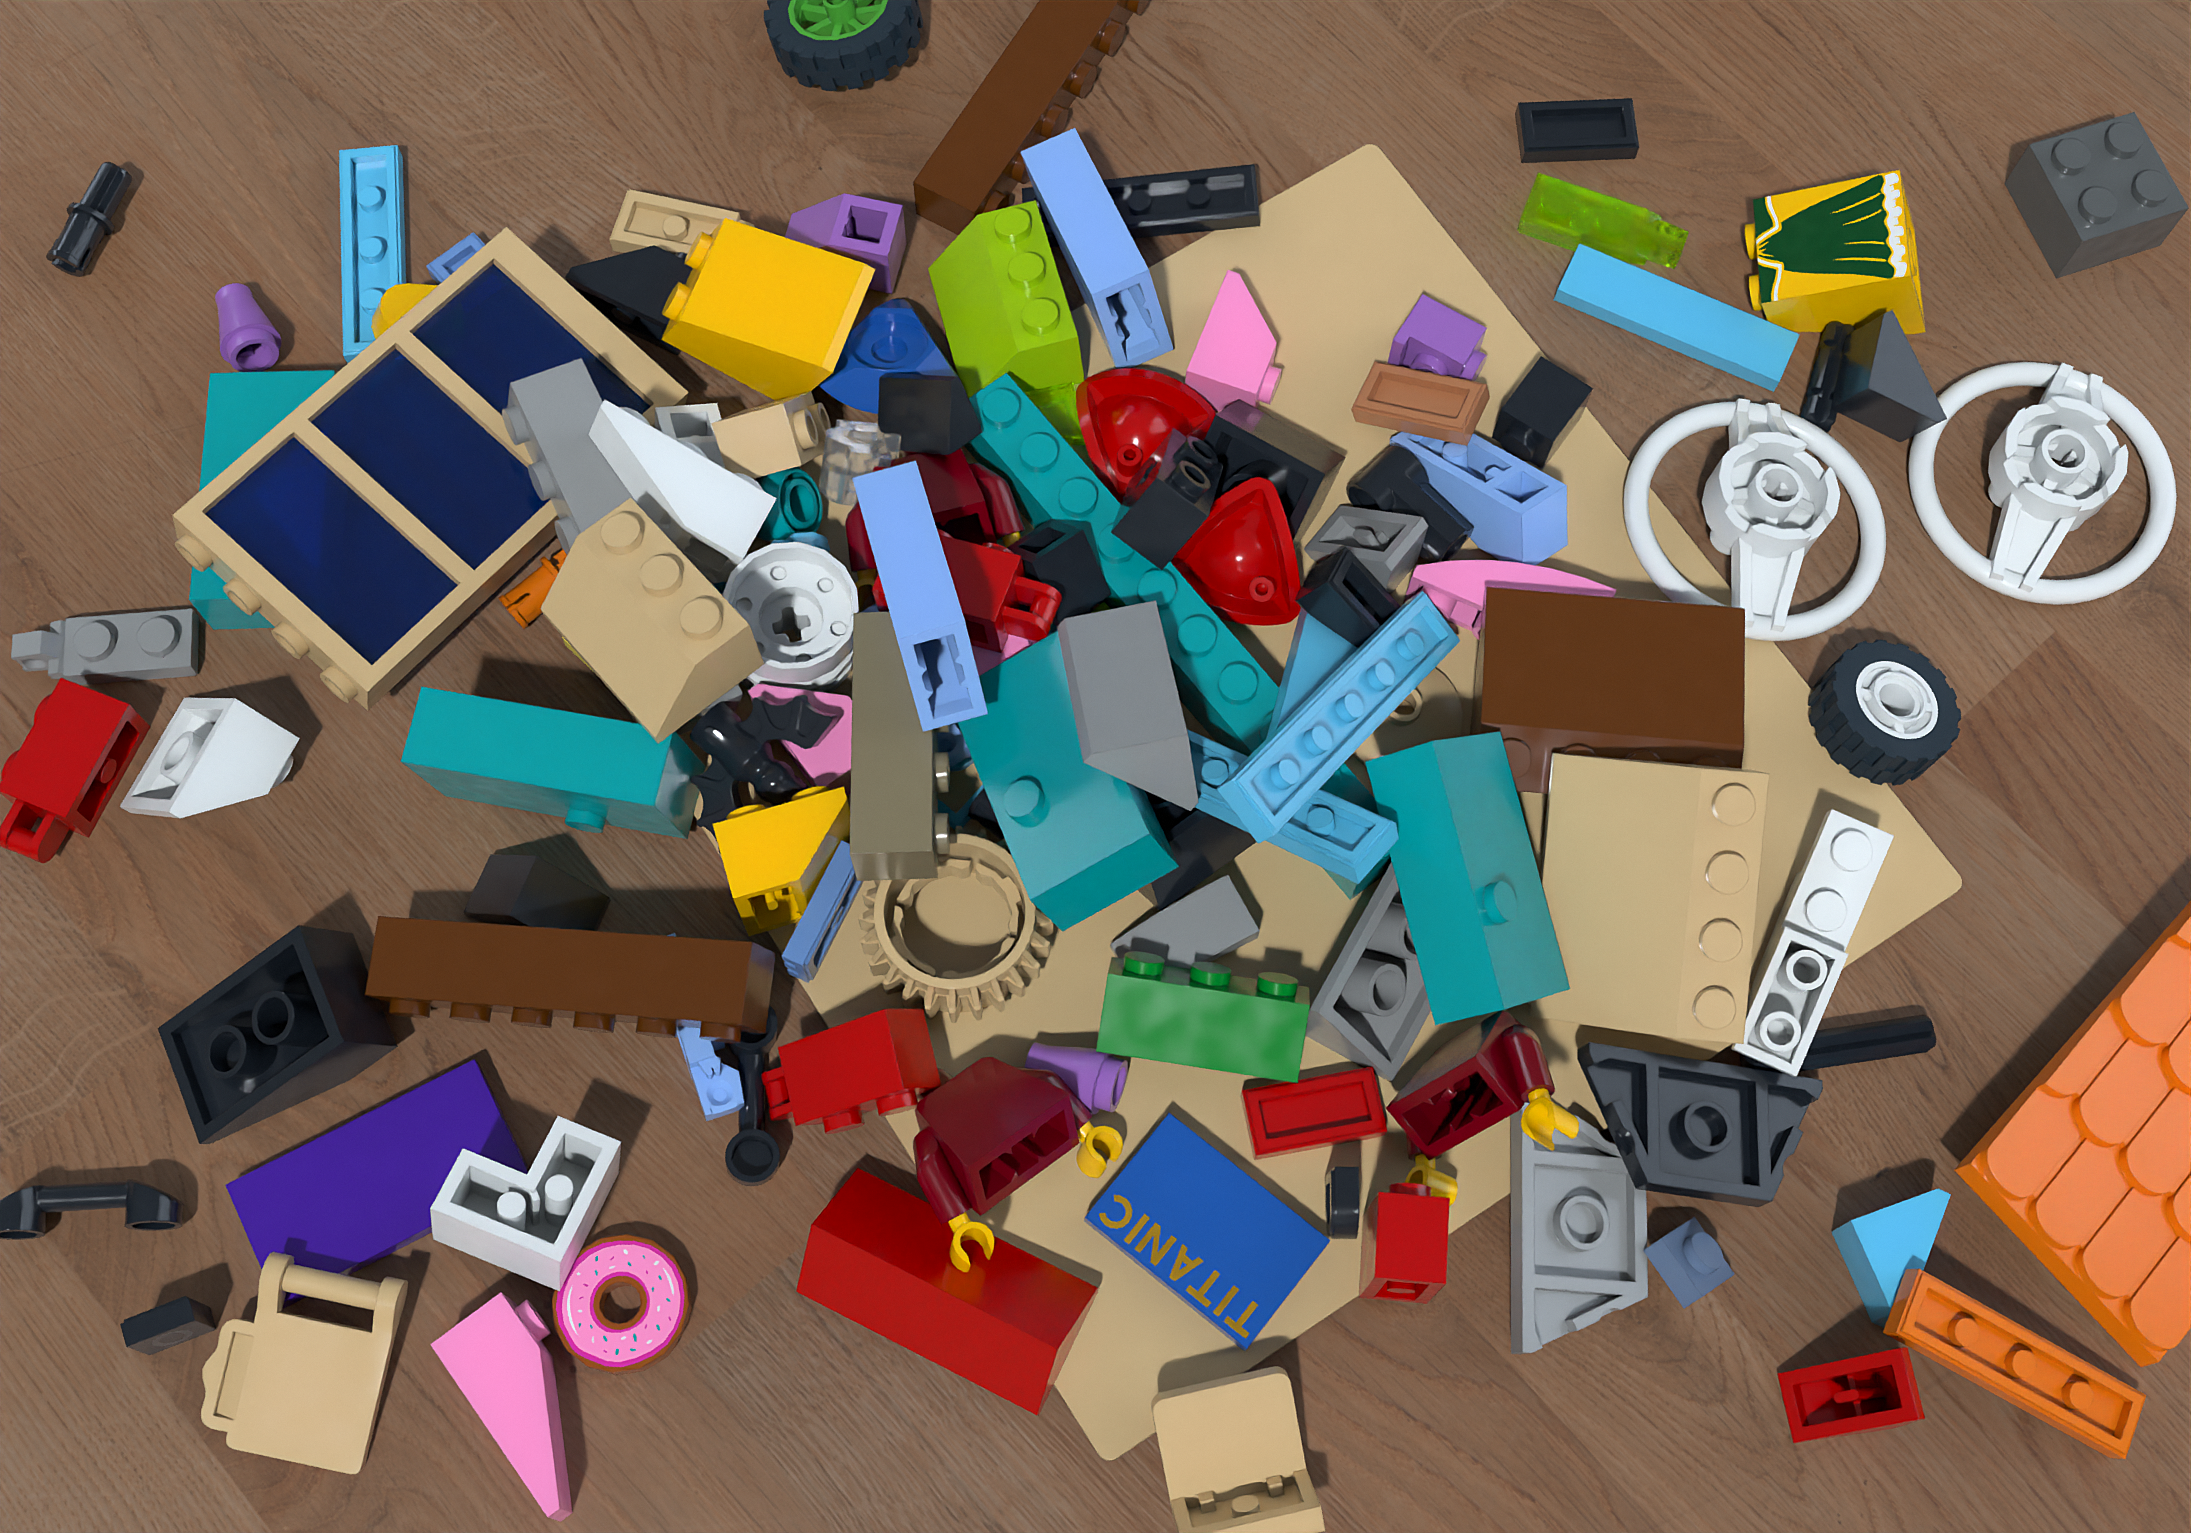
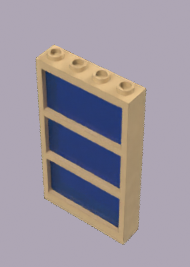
M506 227L172 515L178 539L174 544L180 554L197 570L204 572L209 567L227 583L223 586L224 592L243 612L251 616L258 611L275 626L271 633L288 653L297 659L307 655L323 670L320 674L321 680L338 698L346 703L354 698L368 711L557 534L554 523L560 518L551 499L542 501L539 498L529 475L528 465L532 464L533 461L524 443L520 445L513 443L504 424L502 409L508 406L510 383L582 358L602 402L607 400L619 408L633 409L644 416L650 426L654 428L655 407L685 405L688 391Z

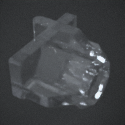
M836 420V427L828 429L825 435L819 491L831 502L854 506L858 501L852 478L872 473L875 466L890 467L891 460L899 457L901 435L881 433L877 423Z

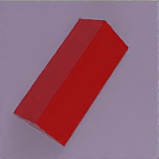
M857 1168L811 1224L796 1292L1039 1416L1100 1288L994 1235V1249L990 1260L987 1259L979 1242L966 1240L960 1244L970 1261L969 1271L963 1272L954 1266L950 1258V1247L954 1233L948 1222L940 1224L930 1203Z

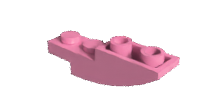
M1457 560L1417 565L1412 574L1404 602L1423 591L1446 622L1450 621L1472 631L1473 635L1479 640L1485 586L1614 597L1616 589L1581 576L1542 566L1509 561Z

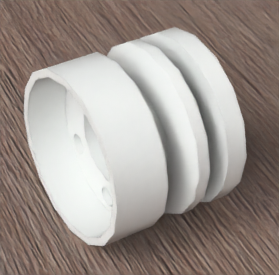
M802 542L772 543L748 554L730 573L722 595L749 623L764 665L740 683L749 690L757 684L833 693L850 675L853 667V613H859L857 587L846 567L826 550ZM794 629L796 636L801 637V640L790 642L788 636L783 634V631Z

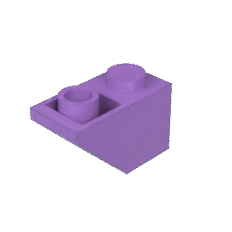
M844 193L793 213L785 238L867 264L876 269L868 289L892 294L907 244L903 205Z

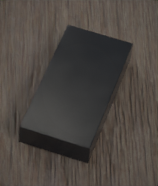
M1632 98L1520 102L1517 105L1515 119L1521 163L1636 158L1639 150V141Z

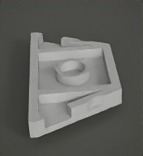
M1526 1102L1520 1111L1511 1115V1354L1519 1355L1533 1353L1543 1348L1542 1345L1569 1332L1579 1331L1599 1321L1602 1316L1608 1313L1622 1310L1648 1297V1258L1643 1251L1647 1248L1646 1191L1635 1189L1616 1144L1606 1141L1600 1135L1598 1129L1576 1115L1575 1117L1579 1122L1577 1136L1571 1139L1555 1128L1552 1134L1554 1151L1549 1150L1526 1135L1521 1128L1523 1112L1530 1104Z

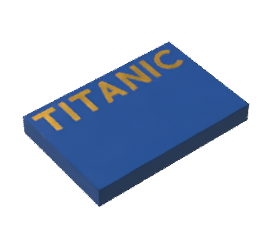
M1171 1113L1160 1123L1084 1218V1222L1243 1351L1248 1349L1330 1242L1326 1236Z

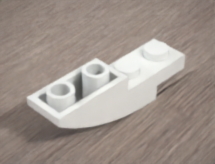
M1833 809L1826 812L1803 869L1796 874L1750 990L1744 1044L1733 1043L1732 1050L1793 1077H1797L1849 955L1845 953V950L1894 835Z

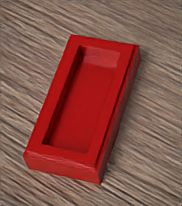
M1373 1066L1298 1080V1083L1284 1082L1242 1090L1240 1095L1254 1160L1382 1137L1388 1132Z

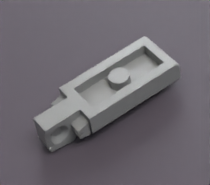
M193 609L66 618V621L51 622L50 632L40 630L13 634L11 658L16 660L25 672L48 670V676H51V679L64 678L79 685L198 675L199 616Z

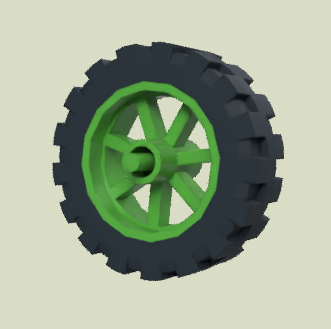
M767 0L770 10H764L766 30L777 60L780 62L785 74L790 78L796 75L799 84L812 88L814 84L820 85L824 91H837L838 86L847 85L849 90L863 87V81L874 78L875 81L883 79L889 75V68L893 65L900 67L909 58L908 50L910 47L916 48L921 38L918 28H923V18L918 0Z

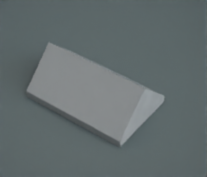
M1156 601L1065 618L1057 626L1083 763L1191 811L1199 802L1189 737Z
M1391 862L1309 1009L1305 1036L1363 1068L1373 1066L1374 1074L1383 1079L1393 1081L1427 1019L1431 1008Z

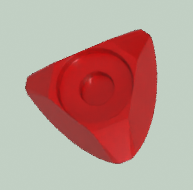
M1120 368L1104 371L1086 378L1078 385L1076 390L1079 424L1097 478L1120 504L1129 481L1173 428L1186 438L1193 436L1203 441L1216 415L1211 405L1186 384L1165 374L1145 369Z
M1261 477L1251 478L1212 503L1209 517L1170 562L1218 618L1230 622L1258 626L1286 624L1295 619L1301 609V606L1295 601L1301 589L1295 549L1286 515L1274 484L1270 480Z

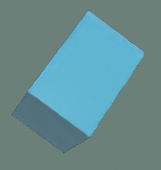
M1935 1189L1853 1219L1832 1231V1235L1872 1323L1883 1328L1885 1327L1905 1270H1924L1951 1194L1941 1189Z

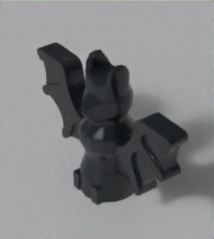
M806 695L796 696L786 704H775L765 696L754 697L752 712L745 721H742L724 702H720L712 707L697 722L690 734V739L703 751L711 755L712 758L710 767L704 773L693 776L690 779L691 783L699 789L703 799V810L700 819L697 820V825L705 827L716 839L713 824L727 820L726 817L730 812L744 807L739 795V781L750 782L761 800L770 802L773 807L790 802L797 792L810 788L794 774L793 769L788 764L778 761L773 757L772 748L769 743L773 739L790 741L804 749L816 747L837 723L838 716L836 714H827L817 710L808 702Z

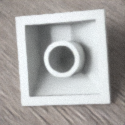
M184 698L120 807L135 814L183 818L266 795L271 788L277 787L288 775L293 764L291 753L300 738L236 698Z

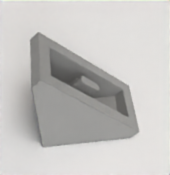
M1340 505L1304 550L1311 559L1319 564L1346 547L1391 595L1417 563L1428 524L1420 516Z

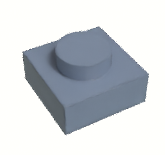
M1695 1217L1643 1250L1684 1309L1735 1275L1723 1258V1253L1718 1243L1703 1230Z

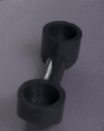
M770 1005L765 1033L742 1032L740 1043H726L732 1053L738 1056V1071L744 1106L738 1111L739 1133L727 1145L725 1164L731 1178L745 1186H759L771 1180L778 1171L780 1159L779 1147L776 1141L765 1132V1086L761 1078V1074L765 1072L764 1056L774 1046L778 1029L777 1016Z
M133 1179L49 1186L34 1185L20 1189L0 1200V1239L25 1240L45 1236L46 1216L49 1212L126 1208L125 1227L128 1229L141 1231L173 1230L182 1227L183 1203L167 1192Z

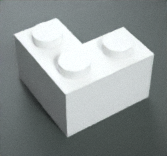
M557 1116L528 1174L462 1149L430 1208L433 1240L560 1291L619 1174L621 1141Z

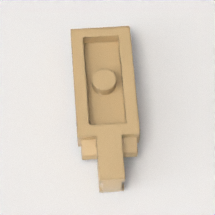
M630 189L629 191L627 190L609 241L613 251L627 253L655 245L672 254L676 252L688 254L698 234L702 231L710 235L724 218L752 227L754 225L741 220L739 212Z

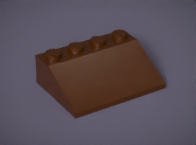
M1485 586L1470 736L1501 732L1516 791L1548 794L1552 753L1742 768L1745 711V608Z

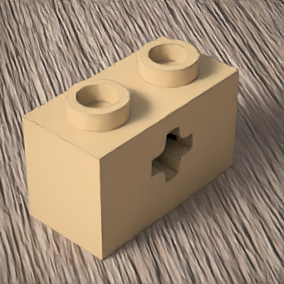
M811 391L748 408L711 423L725 469L732 473L747 475L752 479L798 467L829 450L826 440L831 439L832 436L826 409L822 403L815 404Z

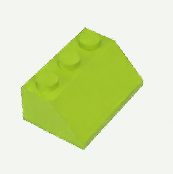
M1036 200L978 214L928 268L955 369L968 398L1006 372L1027 397L1082 383L1085 379L1077 331Z

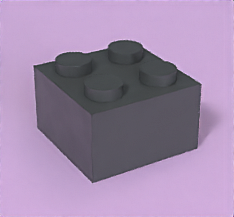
M2135 112L2029 144L2004 183L2056 279L2160 246L2189 209Z

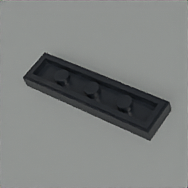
M1255 164L1102 180L1133 239L1260 226ZM1033 187L1022 188V203L1036 200L1050 247H1058L1059 244L1035 195Z

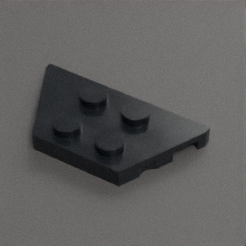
M1588 1042L1577 1049V1060L1635 1189L1752 1207H1761L1772 1202L1784 1176V1162L1787 1157L1794 1154L1802 1137L1803 1131L1798 1128L1810 1103L1819 1099L1823 1090L1822 1080L1801 1076L1793 1077L1789 1074Z

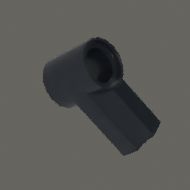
M1391 446L1346 487L1347 496L1353 507L1423 517L1428 524V529L1419 555L1429 564L1449 561L1458 553L1473 532L1474 526L1429 486L1427 473L1420 462L1410 452L1400 446Z

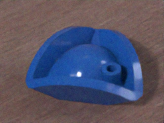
M891 299L875 307L849 333L833 373L819 384L823 390L852 408L878 414L879 377L885 373L939 376L958 375L911 304L905 299Z

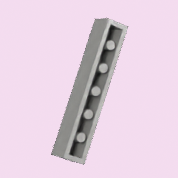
M582 358L511 382L508 406L502 409L504 424L511 440L515 445L524 443L533 461L532 464L528 465V471L537 495L542 501L551 499L560 518L554 524L560 544L567 555L580 533L630 497L634 500L588 435L603 402ZM737 684L675 732L678 735H682L691 731L703 715L720 702H724L735 712L743 695L739 685Z

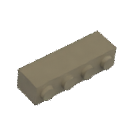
M890 612L853 613L850 857L857 881L938 878V854L950 853L948 813H938V793L950 791L948 752H938V733L949 732L950 725L923 732Z

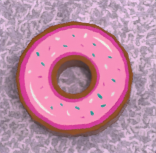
M629 1234L600 1238L581 1249L561 1290H555L552 1297L554 1328L566 1350L589 1368L613 1375L642 1372L667 1358L679 1343L678 1340L684 1332L685 1325L687 1326L692 1311L689 1281L676 1258L653 1240ZM618 1287H633L637 1289L640 1295L641 1305L638 1313L633 1319L625 1323L610 1322L604 1311L607 1296Z

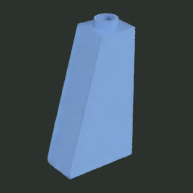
M1073 128L1021 151L1020 153L1035 195L1115 368H1133L1174 350L1149 269L1076 129Z
M916 461L853 477L854 487L923 732L988 714L965 619Z

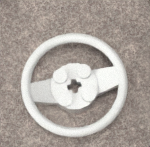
M2037 362L2006 363L1981 369L1965 376L1937 397L1947 419L1913 437L1908 463L1911 496L1920 521L1934 544L1957 568L1975 581L2003 595L2023 601L2053 605L2075 604L2095 600L2124 588L2143 574L2160 554L2172 529L2176 512V482L2172 464L2159 435L2150 422L2127 398L2103 383V377L2092 373L2087 375L2073 370V366L2061 363L2060 366ZM2014 386L2045 387L2046 389L2039 404L2032 405L2026 410L2025 407L2019 410L1990 451L1988 474L1991 483L1988 493L1991 501L1996 506L2002 508L1990 556L1987 559L1962 538L1946 516L1940 503L1934 480V455L1937 442L1943 429L1954 414L1976 397L1994 390ZM2112 419L2122 428L2135 445L2147 472L2150 486V509L2144 531L2128 554L2111 567L2099 573L2069 580L2039 579L2067 532L2078 529L2085 520L2096 514L2116 492L2127 474L2128 449L2126 444L2120 448L2116 436L2106 426ZM2051 458L2058 460L2061 463L2060 466L2056 464Z
M1738 398L1736 402L1712 403L1689 409L1674 416L1657 428L1641 445L1629 468L1624 488V519L1630 542L1642 567L1651 580L1671 601L1725 606L1692 586L1679 574L1663 553L1654 534L1649 515L1648 499L1651 479L1661 459L1679 441L1702 430L1728 426L1729 451L1722 457L1706 481L1702 505L1706 522L1711 528L1710 540L1712 545L1719 552L1731 555V607L1745 608V638L1764 641H1790L1807 638L1837 626L1863 605L1874 589L1884 564L1886 553L1885 520L1880 502L1867 475L1858 462L1839 442L1804 418L1781 410L1780 404L1767 403L1762 405L1750 403V400ZM1805 449L1812 452L1829 467L1826 472L1814 457L1805 452ZM1837 476L1853 502L1859 521L1861 545L1856 569L1849 582L1833 599L1813 610L1787 616L1803 557L1837 514L1840 499Z

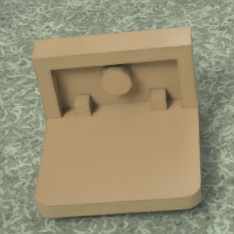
M1278 1366L1164 1391L1154 1396L1151 1401V1410L1177 1533H1319L1325 1531L1321 1505L1306 1469L1291 1382L1283 1368Z

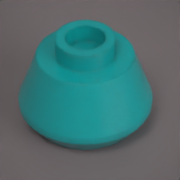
M794 467L761 476L755 480L760 484L764 492L777 498L756 535L758 538L772 542L773 540H785L793 533L817 532L823 514L822 499L816 483L805 471L799 467Z

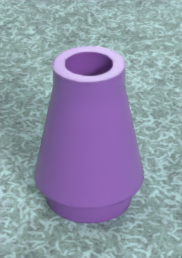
M233 283L219 289L216 293L215 301L218 307L221 356L239 372H262L269 369L276 363L279 357V349L281 347L280 334L254 300L249 287Z
M1035 1042L1029 1050L1024 1068L1054 1071L1092 1114H1096L1100 1109L1114 1112L1117 1108L1126 1083L1128 1062L1127 1060L1114 1057V1054L1097 1052V1048L1048 1046Z

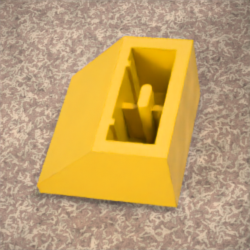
M826 786L807 788L796 793L791 798V802L767 809L763 805L744 806L730 812L726 817L727 820L713 824L732 897L748 936L799 922L841 840L850 844V808L844 787L833 790Z

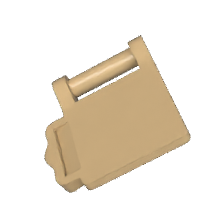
M276 1252L270 1253L261 1271L257 1311L254 1321L249 1319H232L227 1321L221 1328L215 1352L206 1361L202 1369V1378L206 1391L201 1409L202 1422L211 1429L227 1432L226 1444L235 1450L346 1474L359 1473L366 1464L395 1335L407 1296L408 1281L388 1276L384 1278L382 1283L295 1265L294 1256ZM290 1292L374 1310L372 1330L283 1312L281 1310L286 1294Z

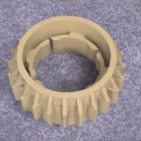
M956 826L954 833L950 834V853L938 854V878L874 880L877 887L863 890L864 904L869 910L858 914V920L861 930L868 932L860 938L864 954L874 955L868 961L870 971L873 976L886 975L882 983L887 995L903 991L902 1002L905 1009H911L918 1003L924 1005L927 1019L931 1020L939 1010L949 1012L952 1023H957L960 1012L971 1011L976 1020H981L982 1008L992 1004L1000 1012L1004 1011V997L1012 993L1022 998L1025 995V984L1022 979H1038L1040 977V964L1036 959L1049 957L1050 942L1044 936L1053 933V922L1030 901L1013 857L1009 854L1005 838L1000 842L993 843L987 840L986 830L981 829L976 836L964 834L962 826ZM971 872L976 873V879L982 885L993 886L1006 901L1011 915L1008 922L1010 937L1002 942L1000 954L985 966L962 974L948 970L943 972L941 978L937 977L936 969L931 964L919 962L905 945L902 932L906 924L902 910H907L912 906L914 894L931 881L951 875L964 879L970 877ZM1021 910L1025 922L1018 940L1019 911ZM893 920V929L895 936L890 938V929Z

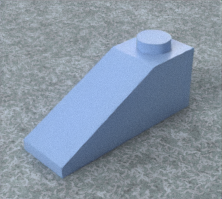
M1400 432L1390 438V447L1400 446L1410 452L1426 471L1429 486L1474 526L1470 539L1478 548L1500 561L1538 565L1568 545L1567 485L1474 433L1467 446L1406 432Z

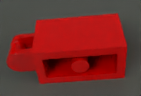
M937 528L972 646L1002 653L1009 634L1032 641H1040L1048 636L1057 609L1062 601V595L1058 590L1048 584L1025 578L1022 557L1014 554L1008 548L995 543L978 545L955 539L947 532ZM878 573L872 587L878 611L889 612ZM1020 606H1029V612L1019 610Z
M60 678L52 694L47 695L39 703L34 715V725L19 750L13 752L4 764L1 774L0 794L13 805L0 826V847L37 862L47 863L56 854L69 830L89 838L151 726L130 704ZM37 818L43 819L37 831H32L31 829Z
M882 1009L780 1046L778 1051L782 1066L761 1074L770 1106L769 1114L771 1121L794 1118L795 1126L823 1124L825 1134L840 1133L861 1127L865 1124L863 1114L878 1109L879 1116L893 1115L914 1109L918 1104L917 1095L942 1086L923 1009Z

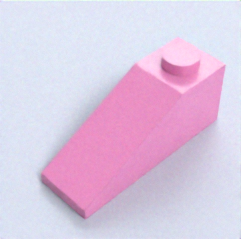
M499 1293L430 1345L546 1516L561 1522L572 1514V1505L553 1356L542 1342V1339L551 1332L528 1300L517 1306L513 1300L503 1293Z

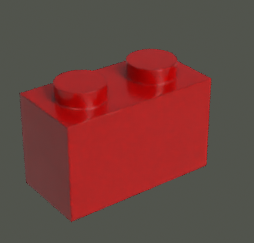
M1415 1183L1390 1184L1389 1192L1377 1193L1363 1215L1359 1298L1427 1304L1446 1285L1450 1198L1431 1196V1187Z

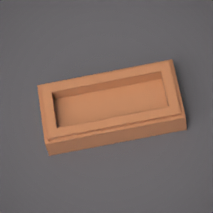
M1375 361L1351 410L1355 422L1467 446L1490 399L1487 384Z

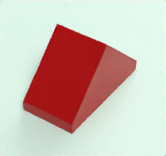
M1908 1347L1777 1373L1793 1443L1894 1429L1925 1419Z

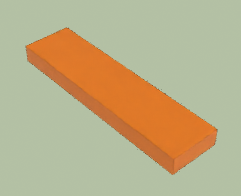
M1921 1269L1905 1270L1883 1330L1884 1334L2103 1455L2113 1459H2126L2146 1398L2144 1393Z

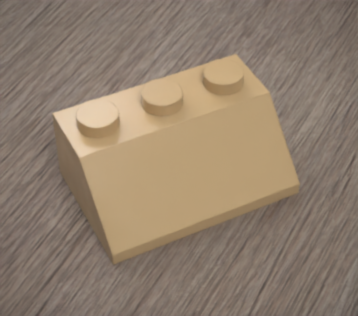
M631 497L576 537L540 608L547 620L658 744L764 665L749 623Z

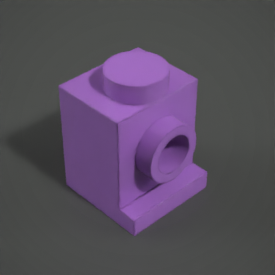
M1422 294L1394 337L1387 364L1475 382L1487 359V355L1480 352L1487 328Z

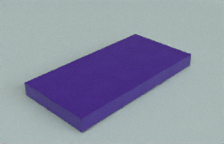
M474 1059L225 1186L261 1269L269 1254L276 1252L294 1256L295 1265L348 1276L432 1233L430 1208L462 1149L476 1153L524 1174H528L529 1168L480 1064ZM287 1292L282 1308H286L308 1296Z

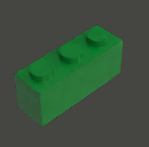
M1138 951L1125 953L1124 959L1111 958L1107 974L1097 1052L1298 1083L1310 1009L1309 987L1298 986L1296 978L1276 972L1259 973L1258 979L1233 976L1229 967L1211 962H1194L1191 965V969L1164 965L1165 959L1163 957Z

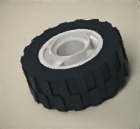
M1878 639L1873 643H1867V641L1857 643L1851 650L1848 648L1813 686L1815 691L1809 696L1808 706H1811L1809 720L1811 726H1814L1816 730V739L1821 747L1824 746L1831 754L1830 758L1836 764L1843 765L1850 770V774L1857 778L1864 777L1869 779L1870 783L1878 785L1892 783V786L1902 785L1908 779L1913 781L1920 777L1952 747L1951 743L1958 738L1960 732L1958 722L1961 720V709L1957 708L1955 701L1957 696L1954 689L1950 688L1945 680L1947 677L1939 668L1936 669L1928 662L1929 659L1921 653L1917 654L1909 650V647L1900 643L1895 645L1887 643V640Z

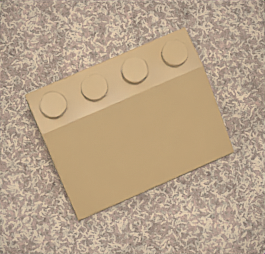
M1552 753L1540 880L1570 989L1529 1002L1528 1015L1530 1017L1670 1038L1744 1044L1770 774L1751 769Z

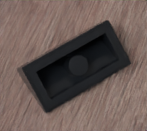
M885 373L879 377L877 436L881 449L949 455L982 433L981 425L958 376Z

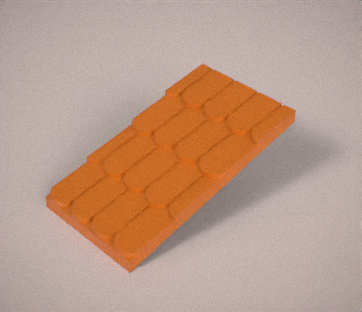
M2191 901L1954 1169L1963 1181L2140 1367L2158 1363L2169 1349L2175 1348L2191 1328Z

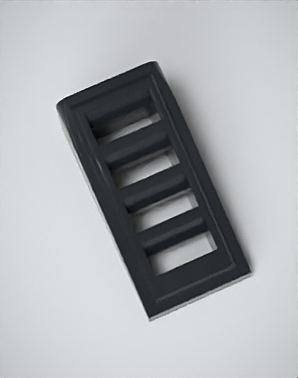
M1346 547L1316 565L1309 572L1295 598V601L1307 613L1357 648L1401 607Z

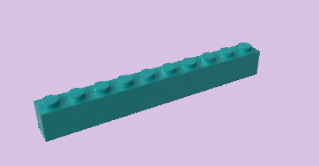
M1007 372L971 396L969 400L981 425L982 433L964 445L978 463L1007 481L1018 510L1034 529L1052 518L1084 530L1111 592L1110 596L1098 603L1099 605L1105 602L1111 609L1156 601L1180 701L1215 742L1249 757L1267 738L1280 688L1171 562L1163 570H1160L1111 533L1121 504ZM1345 763L1320 788L1379 815L1375 798ZM1388 850L1359 884L1325 868L1323 869L1344 894L1352 900L1383 876L1392 861Z

